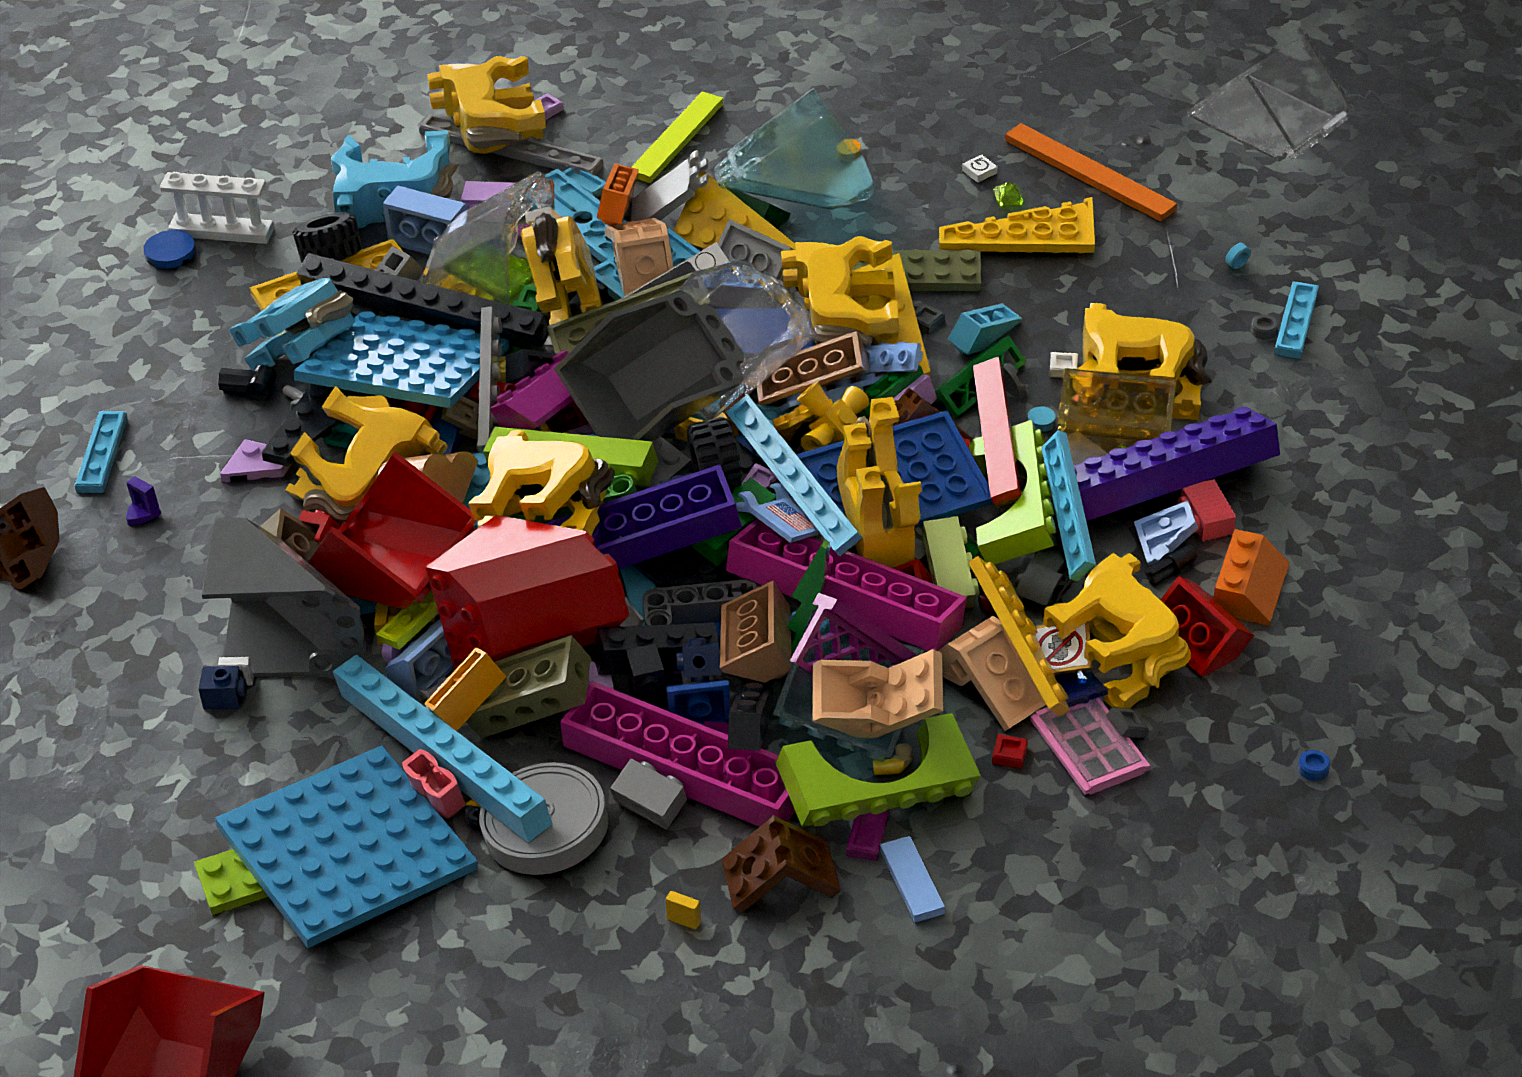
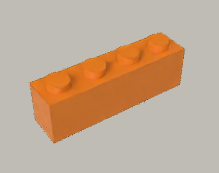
M614 163L603 187L597 219H601L607 225L615 226L617 223L622 224L633 198L639 169Z

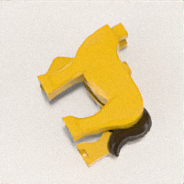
M543 212L532 222V226L522 229V242L537 290L536 303L542 313L550 312V325L572 317L568 293L577 290L582 313L602 306L590 248L571 216L555 219L550 214Z
M1091 303L1090 308H1085L1083 324L1084 364L1073 372V388L1077 393L1081 394L1087 406H1091L1095 395L1102 396L1104 394L1105 384H1110V388L1118 389V381H1148L1147 391L1155 392V388H1166V393H1174V391L1178 393L1173 402L1172 418L1199 420L1202 384L1211 383V379L1204 369L1208 360L1207 350L1201 341L1195 339L1189 327L1181 323L1156 318L1121 316L1115 314L1112 310H1106V304Z
M513 430L506 437H497L488 457V468L491 473L490 481L480 496H474L468 504L474 519L478 521L477 529L495 515L509 517L523 511L526 520H534L536 516H544V520H552L559 508L568 506L574 514L562 523L560 527L587 531L592 536L596 525L600 521L597 510L599 506L603 505V499L606 496L605 489L612 484L615 471L606 461L597 458L593 459L589 449L581 443L565 441L528 442L525 431Z

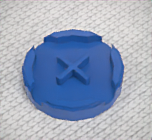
M167 230L154 234L146 240L143 246L146 261L148 263L152 262V265L157 268L164 269L183 265V261L186 259L188 261L191 260L196 252L192 236L180 230Z

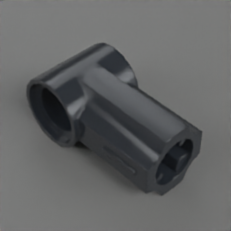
M258 365L253 370L221 368L218 381L219 390L247 393L254 400H265L270 394L277 375L271 367L266 365Z

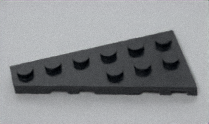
M310 384L261 452L263 461L290 466L296 461L290 453L304 432L315 442L320 437L327 438L331 435L332 428L339 423L345 424L341 420L327 416L322 408V405L334 389L333 387ZM339 389L346 397L376 396L367 393Z

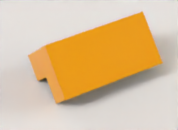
M476 647L424 705L446 724L458 731L507 676L487 653Z

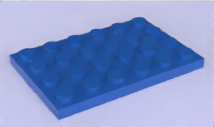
M948 411L893 426L898 474L904 484L921 481L922 492L919 494L920 520L915 525V528L923 526V521L949 518L994 504L990 496L989 485ZM844 441L796 454L846 516L837 480V462Z

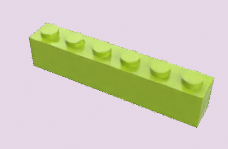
M494 427L483 450L488 463L489 454L497 437H506L513 430L525 431L528 442L565 441L581 443L589 449L593 459L604 460L608 465L612 466L615 471L614 476L628 475L632 478L634 485L648 486L658 463L654 445L651 441Z

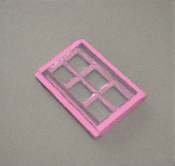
M1086 692L1067 699L1066 703L1070 711L1060 717L1049 710L1048 707L1030 715V721L1084 795L1094 794L1143 775L1145 771L1150 770V764L1129 737L1121 736L1107 717L1109 710L1095 692Z

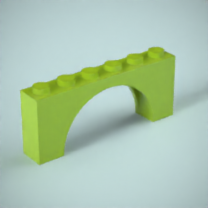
M1032 420L1011 427L1018 475L1027 480L1022 495L1004 514L989 523L976 527L977 545L987 563L991 561L994 565L1054 546L1053 534L1057 533L1051 516L1054 515L1053 505L1049 499L1052 497L1047 481L1048 476L1041 448L1045 444V438L1041 429L1036 430ZM981 436L970 442L969 451L983 476L986 477L988 474L983 437Z
M953 713L928 717L923 720L916 734L920 746V765L912 774L894 782H864L841 773L820 755L812 740L784 745L775 763L801 826H823L833 820H851L862 814H880L891 808L900 807L905 809L920 802L928 801L934 803L944 797L954 795L963 797L971 793L981 775Z

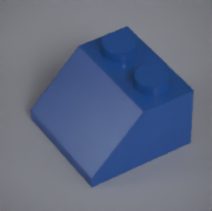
M727 679L665 686L667 711L701 725H704V721L729 723L730 692Z

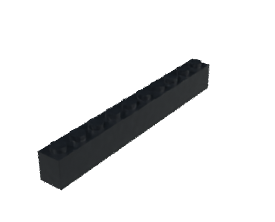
M308 253L297 272L302 285L321 278H330L338 291L346 292L353 298V305L411 320H421L426 324L434 326L444 324L448 325L451 329H472L475 333H481V308L492 307L495 316L500 317L502 323V333L498 334L500 338L507 339L510 346L541 351L549 336L546 327L548 324L544 313Z

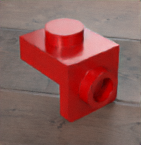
M302 510L299 520L317 530L314 541L319 545L332 527L337 530L341 527L329 514L321 510H315V512Z

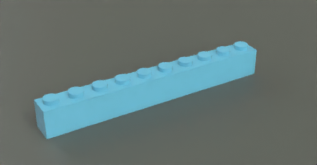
M357 654L333 671L341 696L413 753L422 749L432 754L439 767L449 770L455 776L461 791L529 843L552 825L545 799Z

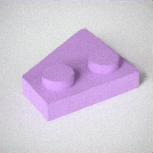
M244 439L220 472L222 482H231L232 476L247 475L248 480L260 479L262 477L276 478L283 477L290 466L263 461L261 452L267 444Z

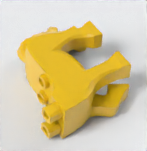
M1113 553L1091 570L1085 580L1084 588L1078 596L1068 603H1058L1046 607L1043 624L1046 627L1055 626L1059 629L1057 636L1062 640L1089 621L1090 633L1097 639L1086 641L1084 658L1089 662L1093 660L1098 661L1101 664L1098 669L1105 674L1118 666L1131 664V676L1126 679L1107 682L1103 687V700L1112 708L1130 709L1138 701L1146 698L1149 695L1151 686L1158 688L1161 677L1170 671L1184 667L1191 657V651L1186 641L1179 636L1177 617L1150 589L1143 587L1133 577V574L1140 570L1141 562L1131 553H1127L1121 558Z

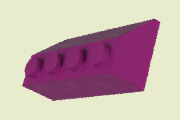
M567 349L556 354L553 357L554 362L552 364L546 363L534 370L536 374L534 377L530 378L528 376L516 383V390L513 392L511 390L506 391L496 398L498 403L492 406L490 411L500 427L525 430L537 428L574 400L553 369L569 354Z

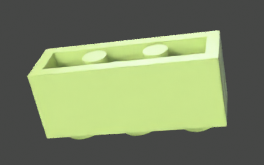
M958 516L923 521L922 538L933 584L966 596V608L973 607L975 596H979L977 579H972L970 573L972 569L968 562L972 560L971 552L966 553L964 544H967L965 526L960 527Z

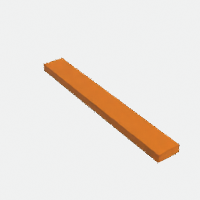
M1022 123L1005 134V141L1160 222L1177 211L1176 202Z

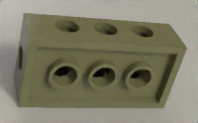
M571 635L494 662L507 677L468 718L466 723L482 739L585 704L591 657Z

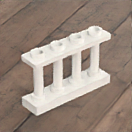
M179 172L166 173L160 189L161 192L173 193L177 211L168 230L184 231L190 234L192 238L267 244L274 230L273 220H262L260 218L257 202L265 187V180ZM184 194H197L201 215L187 213ZM208 195L222 196L226 217L212 215ZM232 197L247 199L250 218L236 217Z

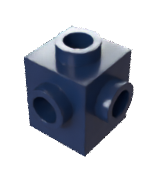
M706 638L687 639L688 644L681 645L682 652L676 653L678 671H684V677L691 678V682L709 681V676L722 675L718 642L706 643ZM696 656L704 658L700 664L693 663V659Z

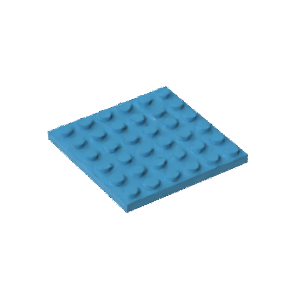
M361 312L353 318L355 321L353 326L329 340L294 370V381L333 388L336 386L344 390L451 408L479 380L481 333H475L472 329H451L448 325L444 324L434 326L425 324L421 320L405 321L400 320L397 316L381 317L375 316L373 312ZM498 334L502 356L509 349V341L500 338Z
M382 745L215 817L218 830L307 948L478 869L477 859L432 807L429 801L412 788L405 772Z

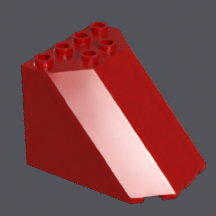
M394 452L338 530L334 527L329 530L308 563L345 595L407 610L414 601L420 604L432 589L429 584L426 566L474 532L476 528L473 525L477 520L474 519L472 511L397 452Z
M495 515L426 566L429 584L432 588L454 669L476 647L487 653L496 662L571 635L581 646H586L595 642L598 628L619 627L630 614L625 603V594L621 579L619 578L617 562L609 554L603 555L595 547V539L587 531Z
M139 965L86 988L74 1077H235L260 1026L265 992Z

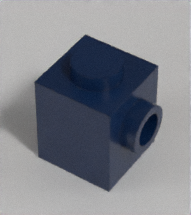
M205 666L202 668L198 689L203 709L240 708L241 697L246 696L247 682L245 678H241L239 666Z

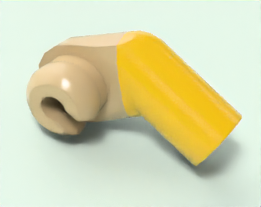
M901 743L895 747L896 754L891 759L873 760L874 776L903 772L913 761L912 747L907 743Z

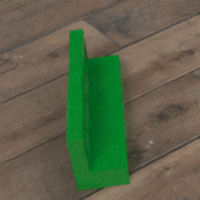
M1008 335L991 345L935 389L937 399L931 405L942 401L951 416L956 418L978 401L977 393L969 390L970 379L975 380L974 365L999 357L1002 366L1006 365L1004 363V352L1007 350L1016 362L1013 364L1016 369H1019L1027 361ZM953 392L962 394V404L959 408H957L949 396Z

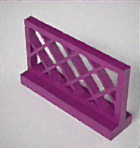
M818 593L813 602L818 609L790 661L813 676V663L819 660H842L843 656L850 653L853 661H860L859 650L866 647L869 649L870 660L868 661L879 664L887 660L891 663L889 668L914 658L916 654L840 600ZM826 618L829 620L830 633L821 636L820 626ZM848 633L850 646L841 650L839 636ZM831 640L833 653L823 656L822 643ZM814 647L816 660L809 663L804 662L803 658L809 648Z

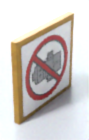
M1089 621L1074 630L1063 640L1057 636L1059 629L1055 626L1050 628L1045 625L1035 626L1038 631L1035 635L1047 661L1054 670V675L1093 670L1092 661L1089 662L1084 658L1086 641H1090Z

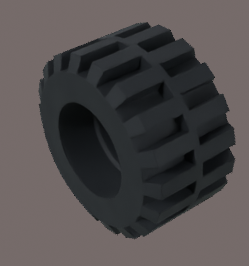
M339 212L321 215L301 223L292 232L301 263H303L308 253L342 261L353 256L363 248L355 215L351 213Z
M718 417L690 424L687 430V443L694 473L720 464L729 488L733 489L741 486L743 476L737 443L728 421L724 417Z

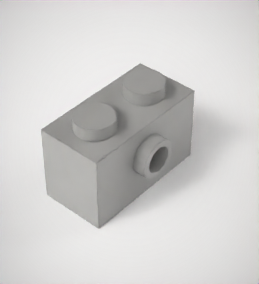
M632 758L610 787L615 802L666 830L687 801L681 781L671 775L665 777L657 773L656 768L645 761L639 763Z

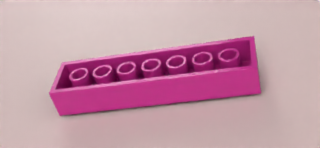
M757 518L729 541L726 571L761 585L774 580L781 593L795 599L792 597V594L823 541L808 537L790 543ZM830 546L828 573L823 595L840 600L894 639L918 646L927 652L932 649L939 651L962 628L967 602L966 596L849 551L839 556Z
M594 681L587 688L585 704L571 708L560 721L564 747L620 770L624 769L631 758L639 763L645 761L655 767L657 773L665 777L671 775L681 781L686 797L760 827L773 815L788 822L795 812L775 763L778 758L777 754L762 748L759 751L728 749V735Z

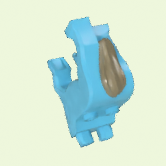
M448 130L425 131V142L428 152L414 160H410V157H403L404 164L386 161L378 162L377 159H370V162L363 163L360 145L351 135H348L344 139L341 148L331 156L332 170L337 175L333 188L335 213L354 214L358 228H364L372 223L385 222L383 202L397 186L448 199L452 194L453 188L451 177L459 164H454L449 160L451 144Z
M321 278L295 287L247 322L237 324L230 328L229 331L238 347L250 344L260 337L262 339H266L269 336L272 337L257 346L244 358L251 370L258 365L272 367L276 364L274 360L287 354L292 364L305 361L310 357L311 352L353 326L355 321L350 312L353 308V298L346 292L338 291L330 278Z

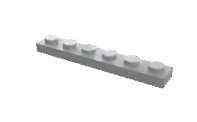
M492 307L481 308L478 448L480 452H483L494 427L499 425L490 408L498 402L496 398L500 396L497 379L501 378V368L499 362H497V356H501L502 352L501 343L498 339V333H502V323L500 317L495 316Z

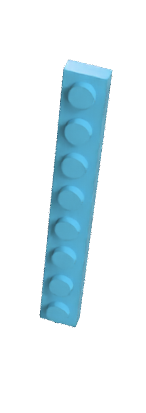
M748 394L726 412L822 536L830 541V546L839 556L863 538Z

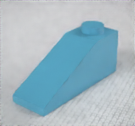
M1003 303L963 312L948 340L963 354L980 352L1019 324L1022 317Z

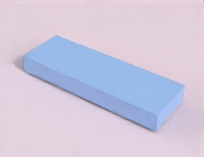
M907 836L880 844L881 855L914 923L945 914V906L911 837Z

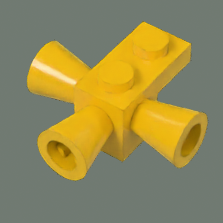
M816 381L797 398L800 403L818 415L808 426L812 431L801 438V445L805 452L830 445L837 440L840 442L845 440L843 426L855 424L858 420L856 415L869 406V398L863 390L850 386L846 389L841 399L831 404L821 385Z

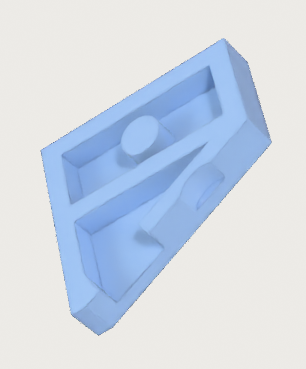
M1188 500L1134 521L1149 567L1162 560L1164 554L1173 552L1198 529Z

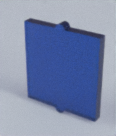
M1090 670L1054 676L1057 683L1063 687L1068 696V699H1066L1068 707L1081 703L1086 704L1090 700L1108 695V689Z

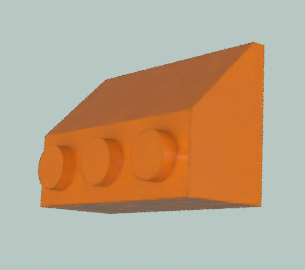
M1235 529L1215 585L1213 599L1236 619L1270 626L1289 568V561L1264 535Z

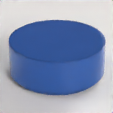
M1308 750L1299 757L1298 771L1308 780H1322L1328 776L1331 762L1325 753L1318 750Z

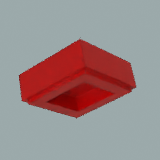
M998 734L992 755V764L1022 769L1028 749V739Z

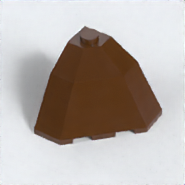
M45 486L22 493L0 508V579L11 582V586L19 590L24 589L42 577L60 541L58 511Z

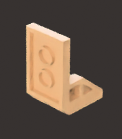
M656 218L625 222L615 226H604L606 237L610 238L613 243L615 262L624 295H628L673 268L669 236L664 222Z
M991 616L939 650L942 653L943 677L961 687L972 681L1004 731L1046 705L998 618Z
M934 649L890 668L872 661L819 660L813 663V722L853 737L878 738L943 711L942 653Z

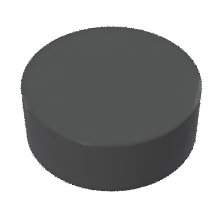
M1259 315L1252 319L1251 333L1255 337L1271 339L1277 335L1278 321L1274 317Z

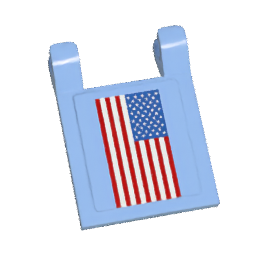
M782 483L770 485L776 492L774 494L776 500L761 505L758 504L755 496L750 491L739 493L744 502L736 503L738 511L750 512L790 543L821 534L797 502L790 497Z

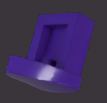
M136 476L126 482L132 500L126 514L129 526L145 523L162 514L152 485Z

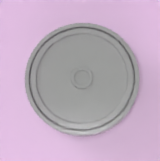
M540 763L527 766L512 773L545 799L552 821L550 827L529 843L482 806L480 809V828L487 850L493 859L511 871L531 875L558 872L581 862L599 846L606 834L609 823L605 797L598 781L584 769L566 763Z

